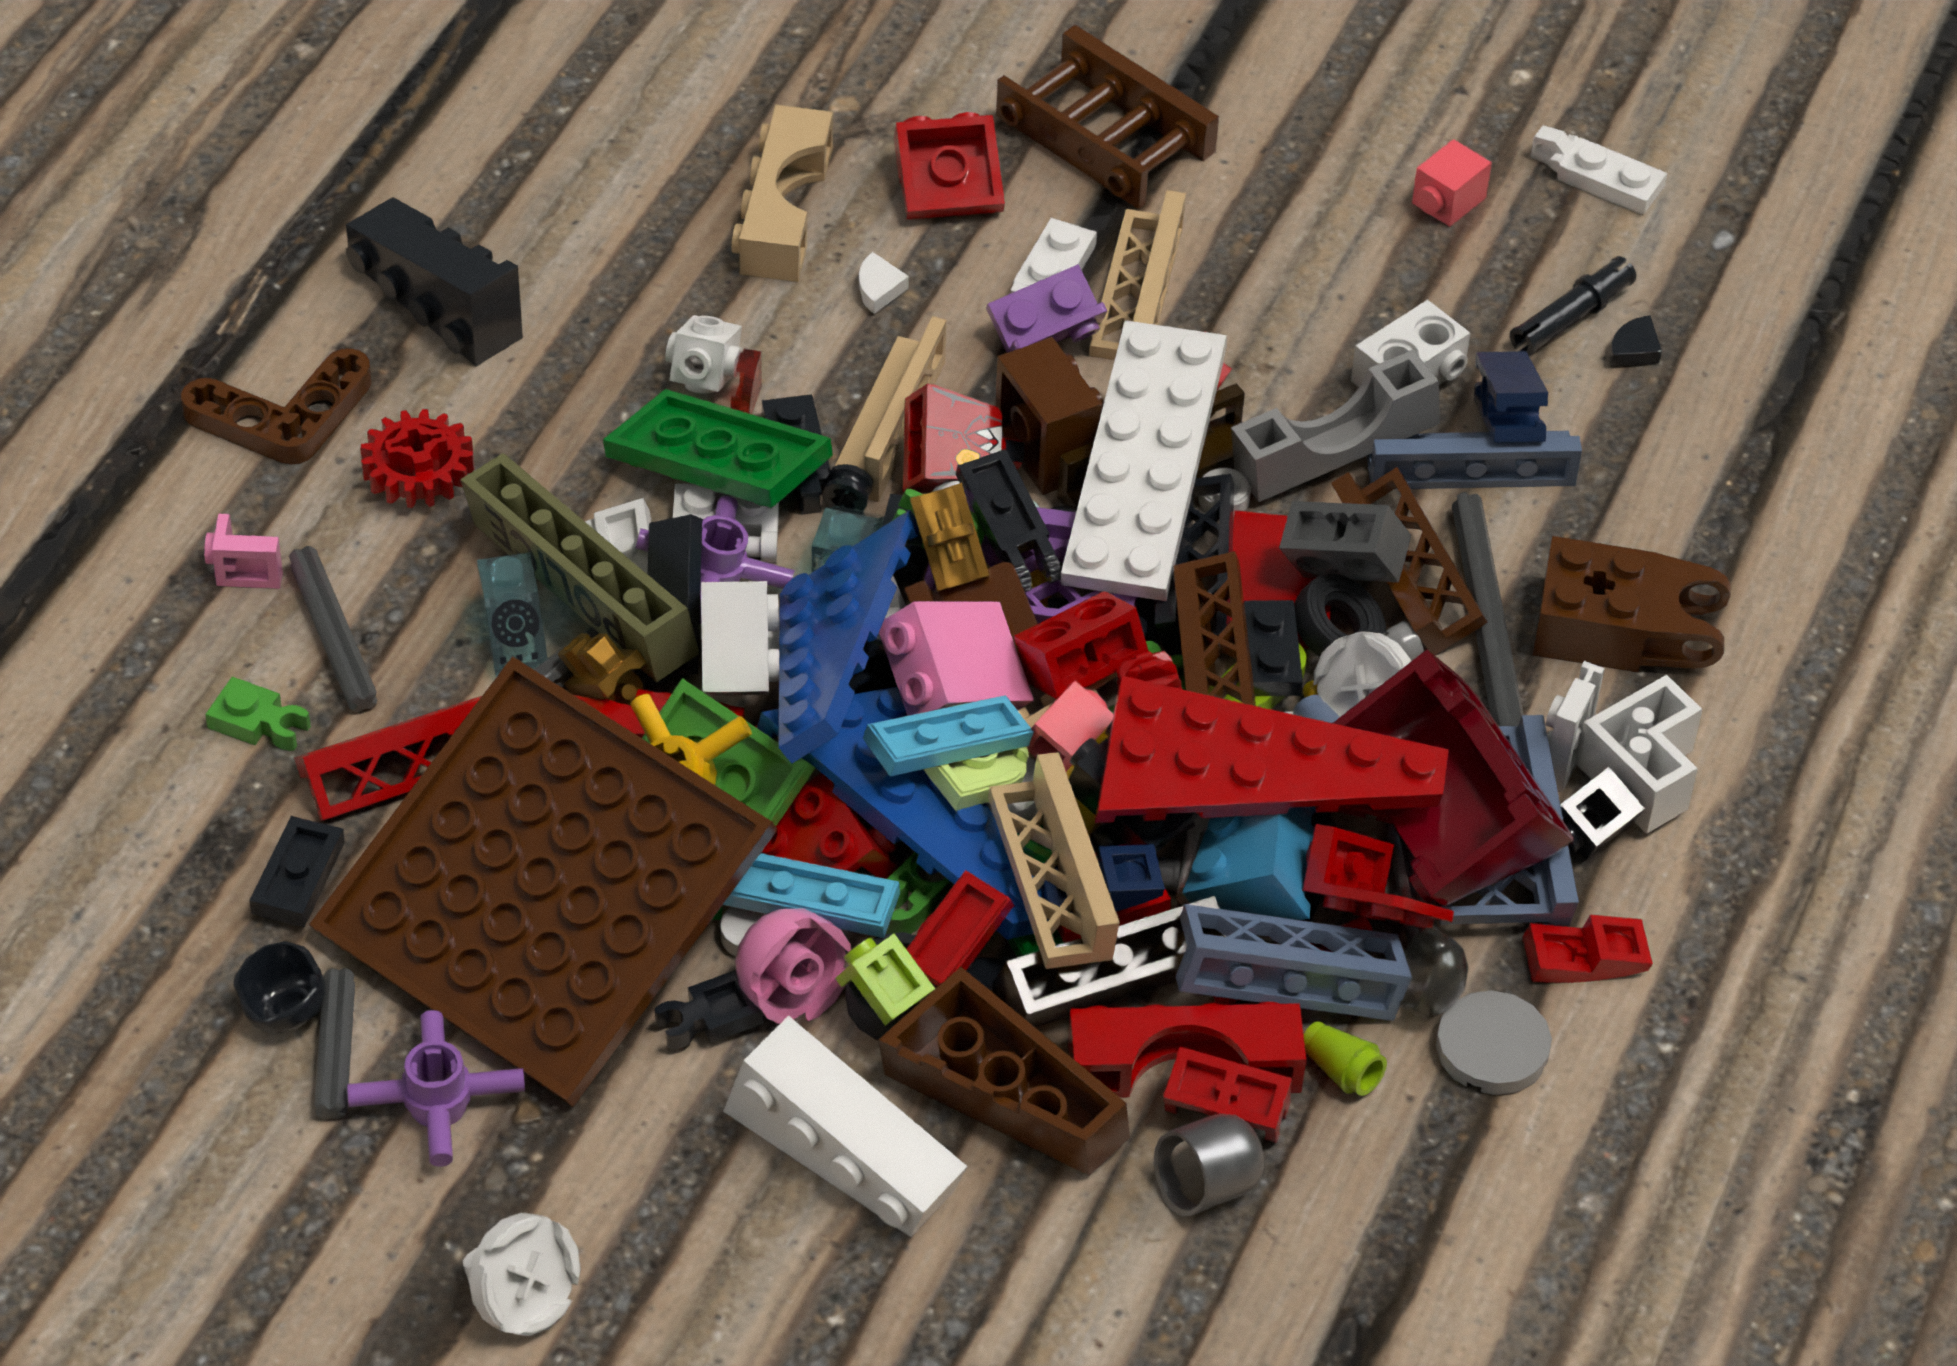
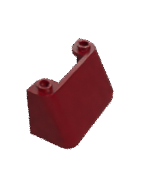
M1428 649L1333 722V724L1449 749L1444 792L1438 807L1383 809L1415 857L1411 861L1415 873L1409 877V880L1418 894L1428 904L1435 900L1443 906L1452 904L1556 855L1574 841L1571 832L1476 693L1456 672Z

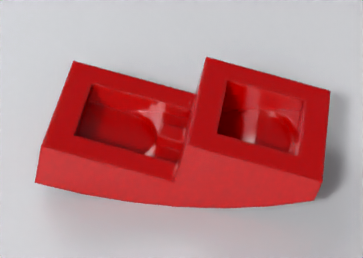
M1590 914L1582 928L1530 923L1522 936L1532 982L1575 983L1607 980L1649 971L1653 965L1642 919Z

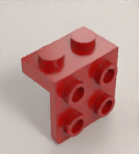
M821 772L802 787L777 824L776 828L778 830L761 852V854L855 872L862 866L876 877L884 879L891 876L901 866L893 853L899 848L898 844H893L833 793L834 783Z
M1316 824L1313 841L1307 850L1308 866L1303 891L1324 896L1322 907L1349 912L1355 916H1364L1365 918L1378 921H1386V919L1399 921L1401 924L1433 930L1434 920L1452 922L1454 911L1385 893L1394 844L1340 828Z

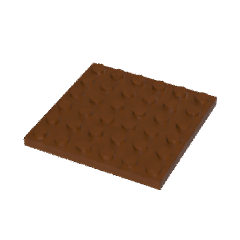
M512 656L309 923V926L316 933L429 1010L441 1012L444 1020L514 1068H523V1073L574 1107L778 829L771 820Z

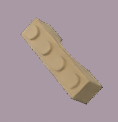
M775 105L771 123L762 124L759 139V152H762V156L753 157L750 172V185L753 186V190H744L741 204V219H744V223L735 224L732 236V253L740 255V275L799 282L807 251V212L795 207L784 197L799 186L825 180L833 149V112Z

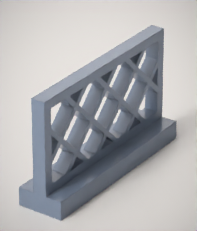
M1522 715L1518 726H1499L1563 820L1544 715ZM1568 845L1556 855L1528 867L1529 872L1524 869L1498 881L1493 887L1490 885L1477 891L1483 898L1474 906H1452V904L1443 906L1436 901V906L1454 911L1452 922L1439 920V924L1544 922V925L1569 927L1579 901ZM1515 879L1533 892L1535 904H1516L1501 892Z

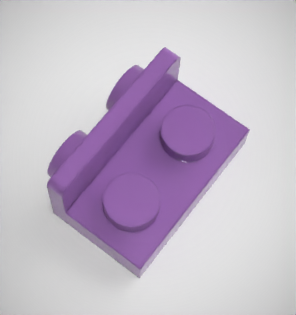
M1079 264L992 301L986 307L1007 353L1053 337L1056 342L1071 337L1073 342L1084 340L1100 330L1098 324L1102 323L1108 312L1103 302L1097 303Z

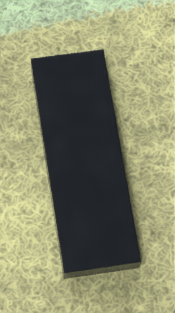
M689 514L649 523L647 574L688 608L699 649L703 519ZM698 655L661 680L698 674ZM644 672V678L653 680Z

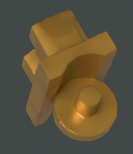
M962 483L910 498L937 592L989 577Z
M580 633L557 654L574 674L564 683L573 695L596 697L600 700L609 699L617 703L630 705L632 700L635 699L638 689L643 690V684L639 676L630 669H640L646 663V660L637 649H618L607 634L600 633L591 639L587 633Z

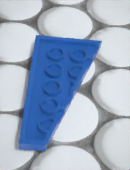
M898 687L854 694L838 735L811 751L802 759L834 783L833 793L893 844L902 840L919 855L916 863L930 875L940 872L955 885L964 871L967 870L1011 898L1014 907L996 930L1008 940L1034 934L995 817L989 807L984 803L955 811L923 769L890 776L865 743L863 736L867 724L907 716ZM779 709L761 712L757 729L772 739L776 736L779 737ZM1040 887L1037 893L1042 898L1043 892Z

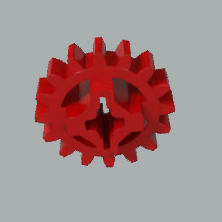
M422 409L418 418H411L410 414L404 410L400 413V421L393 422L391 419L384 417L381 419L382 431L376 429H369L367 431L368 443H363L360 446L363 479L370 481L373 494L385 491L386 501L389 504L402 497L406 499L407 508H413L417 499H424L425 503L432 507L435 505V496L440 494L451 500L454 498L453 485L462 487L461 479L467 476V474L472 473L475 469L471 436H465L464 425L461 422L449 426L448 414L443 413L434 420L429 419L428 409Z

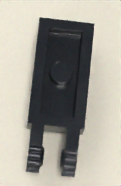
M1004 449L957 465L955 475L959 483H962L965 495L999 561L1009 562L1015 567L1024 591H1031L1032 579L1021 553L1032 549L1036 564L1048 583L1061 580L1062 568L1049 541L1050 533L1007 450Z

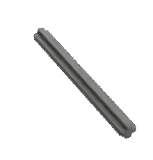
M1462 492L1457 495V500L1453 502L1452 510L1466 584L1488 622L1475 630L1490 712L1498 726H1518L1524 714L1483 502L1478 494L1468 495L1466 492Z

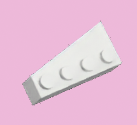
M787 1016L743 1060L723 1112L877 1214L885 1223L898 1228L910 1237L920 1229L955 1191L967 1168L962 1161L790 1016Z

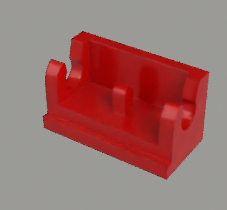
M1180 1047L1163 1096V1102H1165L1164 1110L1165 1112L1177 1114L1179 1107L1210 1116L1216 1114L1236 1115L1246 1121L1251 1127L1265 1131V1140L1277 1143L1282 1118L1286 1119L1290 1107L1292 1078Z

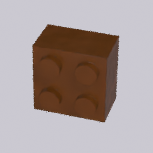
M1050 337L997 356L995 406L1002 413V437L1021 440L1024 443L1025 454L1021 466L1042 495L1058 490L1060 455L1094 442L1104 402L1099 391L1095 387L1090 388L1080 375L1078 365L1073 356L1069 353L1065 354L1054 338ZM1088 464L1077 468L1076 476L1087 472Z

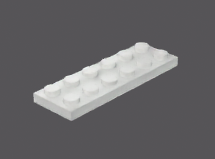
M1125 320L1061 570V585L1167 601L1174 571L1173 565L1176 563L1225 357L1227 335Z

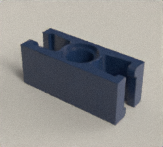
M1476 352L1475 366L1481 373L1482 382H1477L1474 385V402L1493 441L1545 442L1546 424L1543 420H1540L1539 408L1540 406H1548V391L1527 352Z

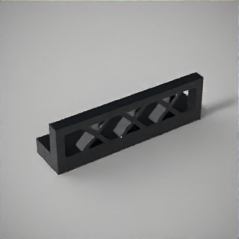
M1231 474L1195 479L1175 565L1233 552L1234 481ZM1220 493V500L1205 514L1193 507L1194 497ZM1208 530L1219 537V541L1202 555L1192 548V544ZM1174 571L1167 601L1156 600L1155 626L1165 651L1169 656L1182 654ZM1227 572L1213 575L1218 579L1217 583L1207 592L1214 595L1228 579ZM1218 611L1212 617L1216 620V631L1211 633L1219 636L1231 622V617Z

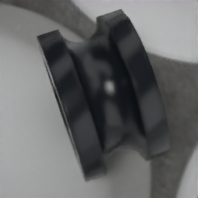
M849 464L837 465L829 471L827 484L824 486L822 496L825 503L832 509L854 510V513L834 509L840 513L855 514V511L862 512L868 505L874 481L870 474L857 466Z

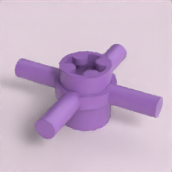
M731 496L719 498L715 515L703 519L701 582H739L741 578L752 581H767V585L783 589L793 578L794 570L748 558L746 552L748 533L744 526L735 520L738 502ZM640 528L635 549L648 552L649 530ZM700 586V618H699V624H702V623H701V586Z
M436 1010L424 1012L420 1017L422 1043L414 1047L407 1055L404 1065L405 1072L402 1075V1079L347 1084L349 1107L404 1102L412 1117L419 1124L427 1127L430 1164L443 1167L453 1161L451 1125L461 1119L471 1096L525 1091L523 1068L469 1073L463 1064L460 1051L454 1045L445 1042L443 1014Z

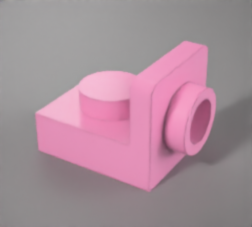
M218 514L215 533L208 532L206 534L204 548L205 563L214 565L216 585L280 589L283 570L279 537L233 535L230 514Z

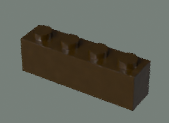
M1215 896L1188 904L1220 909ZM1184 906L1119 926L1113 960L1046 969L1041 953L1038 951L1007 961L993 981L998 997L1031 1025L1037 1027L1070 1016V1009L1102 1006L1177 982L1176 975L1187 948L1180 920ZM1202 927L1203 934L1226 937L1216 929ZM1082 938L1057 945L1056 948L1084 943Z

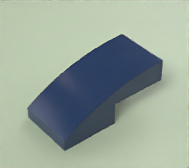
M1154 844L1099 846L1096 858L1115 911L1128 909L1163 896L1165 888ZM1045 880L1041 886L1043 899L1058 907L1066 900V892L1058 889L1056 885Z

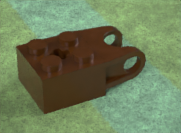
M1552 536L1543 583L1533 656L1582 664L1586 661L1601 667L1637 673L1639 672L1640 665L1693 669L1714 665L1721 660L1724 654L1725 637L1721 631L1709 623L1690 615H1703L1719 611L1727 606L1731 596V583L1723 573L1714 568L1657 552ZM1702 584L1710 585L1716 588L1719 593L1703 595L1693 592L1691 588ZM1687 641H1703L1709 643L1712 648L1705 651H1696L1688 648L1684 643Z

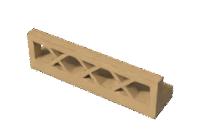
M1167 190L1161 214L1131 209L1125 210L1101 301L1108 312L1102 323L1098 324L1100 330L1092 335L1089 356L1115 360L1119 343L1104 341V336L1123 328L1125 320L1159 325L1183 231L1186 193ZM1133 228L1156 231L1153 239L1141 243L1132 234ZM1141 260L1147 266L1146 272L1132 277L1124 266ZM1132 294L1138 300L1137 306L1124 312L1114 301Z
M932 316L920 342L900 336L897 337L835 466L841 464L854 465L870 474L874 483L869 500L880 501L904 450L905 398L927 383L935 384L945 364L946 319Z
M1059 752L1037 755L1033 781L990 786L988 800L1046 969L1113 960L1120 922ZM1034 801L1038 812L1031 821H1028L1010 812L1007 804ZM1030 839L1052 851L1051 857L1045 864L1024 854L1022 849ZM1045 880L1066 892L1067 898L1060 907L1038 896L1037 891ZM1061 925L1081 935L1084 944L1056 948L1052 934Z

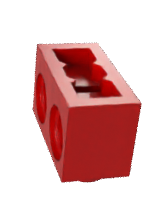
M1106 591L1014 635L1028 683L1056 700L1074 681L1085 688L1117 672L1119 663L1131 659L1134 655L1149 652L1136 607Z

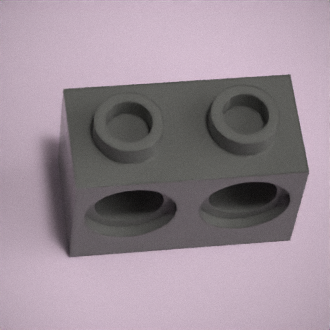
M1292 501L1279 549L1303 578H1317L1325 574H1337L1351 580L1399 582L1411 534L1389 505Z

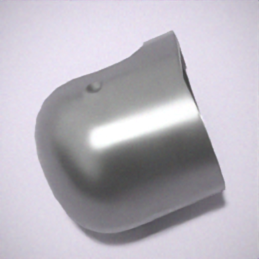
M1216 1114L1176 1128L1161 1136L1154 1149L1153 1165L1156 1179L1163 1195L1162 1199L1169 1209L1180 1216H1192L1237 1198L1254 1188L1260 1181L1264 1169V1154L1257 1134L1246 1121L1236 1115ZM1183 1141L1187 1142L1193 1150L1202 1169L1205 1181V1196L1200 1204L1193 1203L1180 1190L1182 1185L1175 1174L1171 1162L1173 1150Z

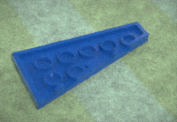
M911 510L900 515L853 547L851 545L840 547L829 556L825 565L809 575L802 573L795 576L784 586L780 593L779 749L792 764L837 736L855 693L848 684L854 674L865 669L869 656L865 653L863 647L866 640L870 642L877 639L897 589L891 578L896 570L906 566L911 553L905 547L907 539L911 540L919 534L916 518Z

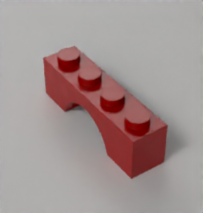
M1268 1001L1246 1005L1206 1003L1201 1006H1164L1152 1004L1144 1007L1108 1008L1105 1006H1091L1084 1009H1070L1068 1031L1069 1056L1120 1098H1130L1136 1082L1150 1068L1162 1062L1176 1059L1180 1047L1292 1078L1291 1093H1302L1306 1051L1300 1003L1280 1004Z

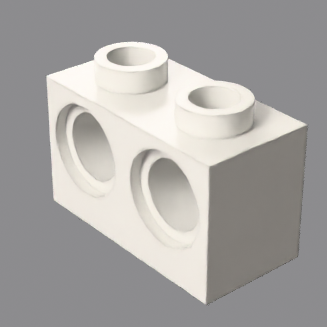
M1426 300L1355 346L1351 381L1360 387L1368 368L1414 349L1437 378L1439 385L1446 380H1453L1463 372L1467 365L1470 332L1429 300Z

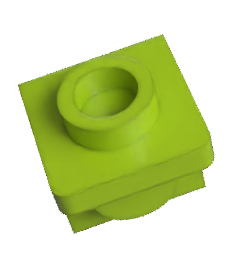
M895 933L878 945H876L871 937L860 943L843 957L849 966L835 978L841 987L853 981L885 1026L935 990Z

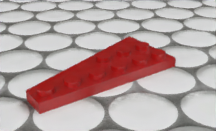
M1122 676L1117 692L1094 823L1114 822L1116 816L1143 815L1144 821L1165 820L1167 813L1196 812L1201 818L1287 814L1289 808L1313 806H1315L1316 812H1337L1339 805L1367 804L1373 810L1438 807L1444 792L1449 749Z

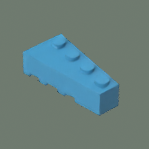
M1315 806L1289 808L1287 814L1210 818L1182 894L1190 903L1215 896L1219 908L1223 910L1293 920L1309 919L1311 904L1305 898L1303 886L1308 866L1307 850L1313 841L1315 831L1311 824L1312 815L1316 813Z

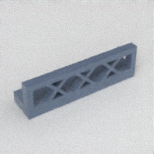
M1546 431L1545 442H1494L1489 432L1417 433L1406 439H1374L1372 453L1366 457L1370 484L1397 467L1411 489L1576 486L1582 447L1580 437L1570 436L1569 431Z
M1184 904L1180 915L1187 942V948L1176 975L1180 992L1260 1003L1268 1001L1280 1004L1300 1003V1008L1394 1021L1412 978L1398 934ZM1202 927L1216 929L1226 937L1203 934ZM1256 935L1270 937L1280 945L1266 943ZM1310 943L1322 944L1333 952L1321 951ZM1363 950L1384 953L1386 960L1373 958Z

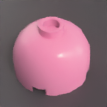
M804 908L777 909L757 920L747 930L739 943L735 959L739 987L749 1000L762 1011L765 1017L778 1024L787 1016L795 1019L806 1013L807 1021L813 1020L833 1005L845 986L841 987L835 978L846 969L843 957L846 955L845 950L847 952L851 951V945L841 929Z

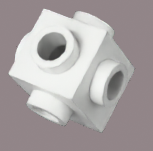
M693 315L677 332H673L668 340L666 361L672 363L669 381L685 384L687 390L695 393L708 394L714 391L718 392L732 377H737L743 360V348L739 347L742 326L723 322L721 319L712 316Z

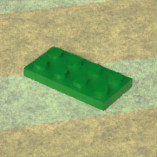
M664 389L603 439L605 456L769 508L774 507L833 456L831 438L668 389Z

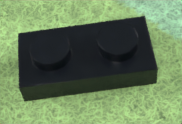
M1294 600L1244 601L1255 696H1301L1303 678Z
M291 816L249 900L251 914L305 927L345 844L344 829Z

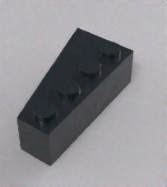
M394 197L346 224L348 243L346 256L351 266L358 273H365L376 282L389 299H396L407 308L421 326H428L443 339L446 346L453 353H460L477 367L523 338L518 265L508 260L500 264L492 261V251L479 244L472 249L463 245L458 232L449 227L441 232L436 230L432 218Z

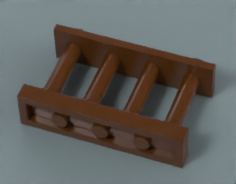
M1077 25L1062 33L1061 64L1027 89L1005 75L997 79L996 116L1001 118L1007 125L1016 128L1109 189L1115 196L1121 197L1138 209L1146 204L1148 172L1179 149H1185L1198 159L1205 161L1216 152L1218 115ZM1072 79L1078 80L1092 89L1062 112L1043 101ZM1108 102L1115 104L1128 113L1099 135L1092 133L1079 124ZM1144 125L1149 126L1164 136L1134 159L1115 148V146Z

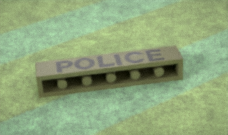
M504 453L461 479L474 525L596 631L607 634L618 649H637L646 660V663L640 669L655 682H658L700 654L688 608Z

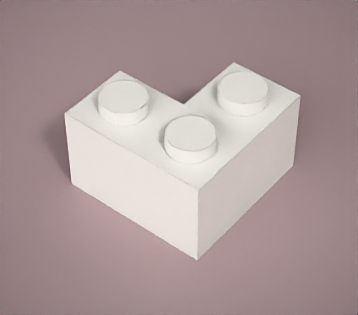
M767 581L701 582L703 692L707 695H767L769 693V682H779V649H768V631H778V594H767Z
M1665 675L1584 721L1575 764L1591 779H1594L1606 768L1610 767L1645 808L1635 823L1647 834L1688 810L1698 768L1685 755L1693 751L1702 708L1672 679Z

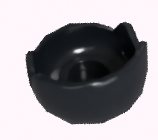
M288 941L265 945L248 956L235 974L233 981L246 1018L254 1027L260 1028L264 1032L276 1034L298 1029L318 1014L326 992L324 977L310 951L304 946Z

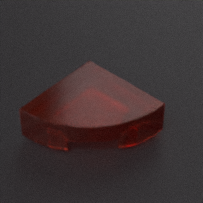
M744 348L743 352L740 353L736 372H739V386L735 396H731L730 408L752 414L762 388L761 351Z

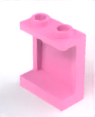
M912 602L884 619L879 634L907 716L1004 695L1008 697L1017 710L1034 701L1000 602Z

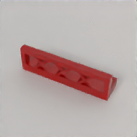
M482 696L294 757L300 778H307L320 820H326L409 792L422 776L414 777L419 765L428 768L432 763L423 757L433 737L441 734L451 737ZM422 741L416 754L403 748ZM394 751L412 760L402 782L389 785L371 775L381 754ZM369 759L364 771L351 765ZM342 768L360 778L350 799L333 805L329 804L320 774ZM367 782L381 788L361 795Z

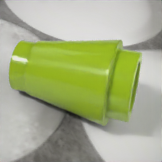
M1320 1021L1311 1024L1304 1032L1306 1054L1345 1093L1351 1094L1355 1092L1360 1096L1367 1095L1382 1080L1386 1071L1387 1060L1380 1054L1377 1044L1331 1026H1326Z

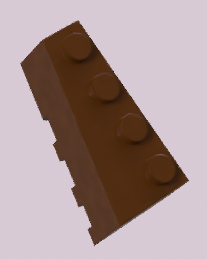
M962 967L956 970L878 1039L885 1076L1088 1176L1130 1139L1127 1103Z

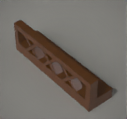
M1397 467L1363 489L1360 488L1349 472L1331 482L1342 503L1372 504L1396 488L1400 492L1401 497L1395 515L1405 528L1421 530L1422 534L1416 551L1407 550L1399 582L1387 583L1415 633L1431 653L1437 655L1488 623L1407 481ZM1409 510L1411 511L1413 517L1407 516ZM1430 546L1435 554L1428 553ZM1405 562H1411L1409 569ZM1424 564L1443 567L1437 589L1417 585ZM1451 584H1453L1456 591H1449ZM1426 599L1432 600L1431 606H1429ZM1445 602L1464 604L1469 614L1442 629L1438 621Z
M1233 551L1173 565L1186 690L1222 699L1228 694L1242 703L1256 706L1240 564L1236 552ZM1227 572L1228 579L1214 595L1206 591L1201 578ZM1218 611L1232 618V621L1219 636L1211 633L1210 619ZM1222 653H1225L1237 659V663L1221 678L1216 675L1215 660Z

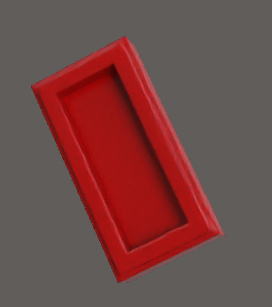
M965 870L906 950L936 989L960 967L965 970L968 969L1014 907L1011 898Z

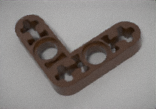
M352 348L332 352L285 407L219 380L199 378L184 386L181 392L183 415L187 423L207 433L289 465L301 464L316 454L369 390L372 384L370 361L365 353ZM320 400L329 401L334 404L330 409L321 412L312 411L307 408L311 403ZM249 415L258 416L262 419L260 423L252 427L236 424V421L241 417Z

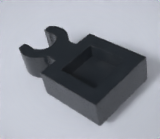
M736 970L688 987L689 1002L683 1003L671 1000L659 1004L654 1009L655 1021L658 1027L665 1026L668 1023L680 1024L665 1031L669 1049H680L687 1046L693 1040L695 1034L705 1031L710 1043L764 1024L762 1011L749 1000L739 987Z

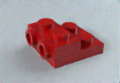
M963 112L952 118L931 119L927 116H914L906 119L904 122H896L894 146L899 183H902L906 220L1004 211L1005 200L993 115L980 116L975 112Z

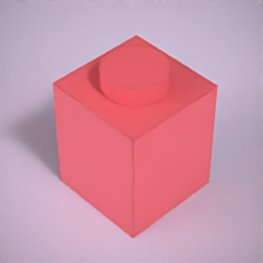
M1453 139L1417 167L1412 204L1445 225L1452 226L1486 199L1492 162Z
M1074 681L1033 725L1031 729L1034 733L1027 749L1035 758L1040 754L1059 752L1067 772L1072 766L1070 760L1078 748L1090 738L1096 740L1110 725L1114 714L1108 709L1105 701L1097 693L1084 689L1079 683Z

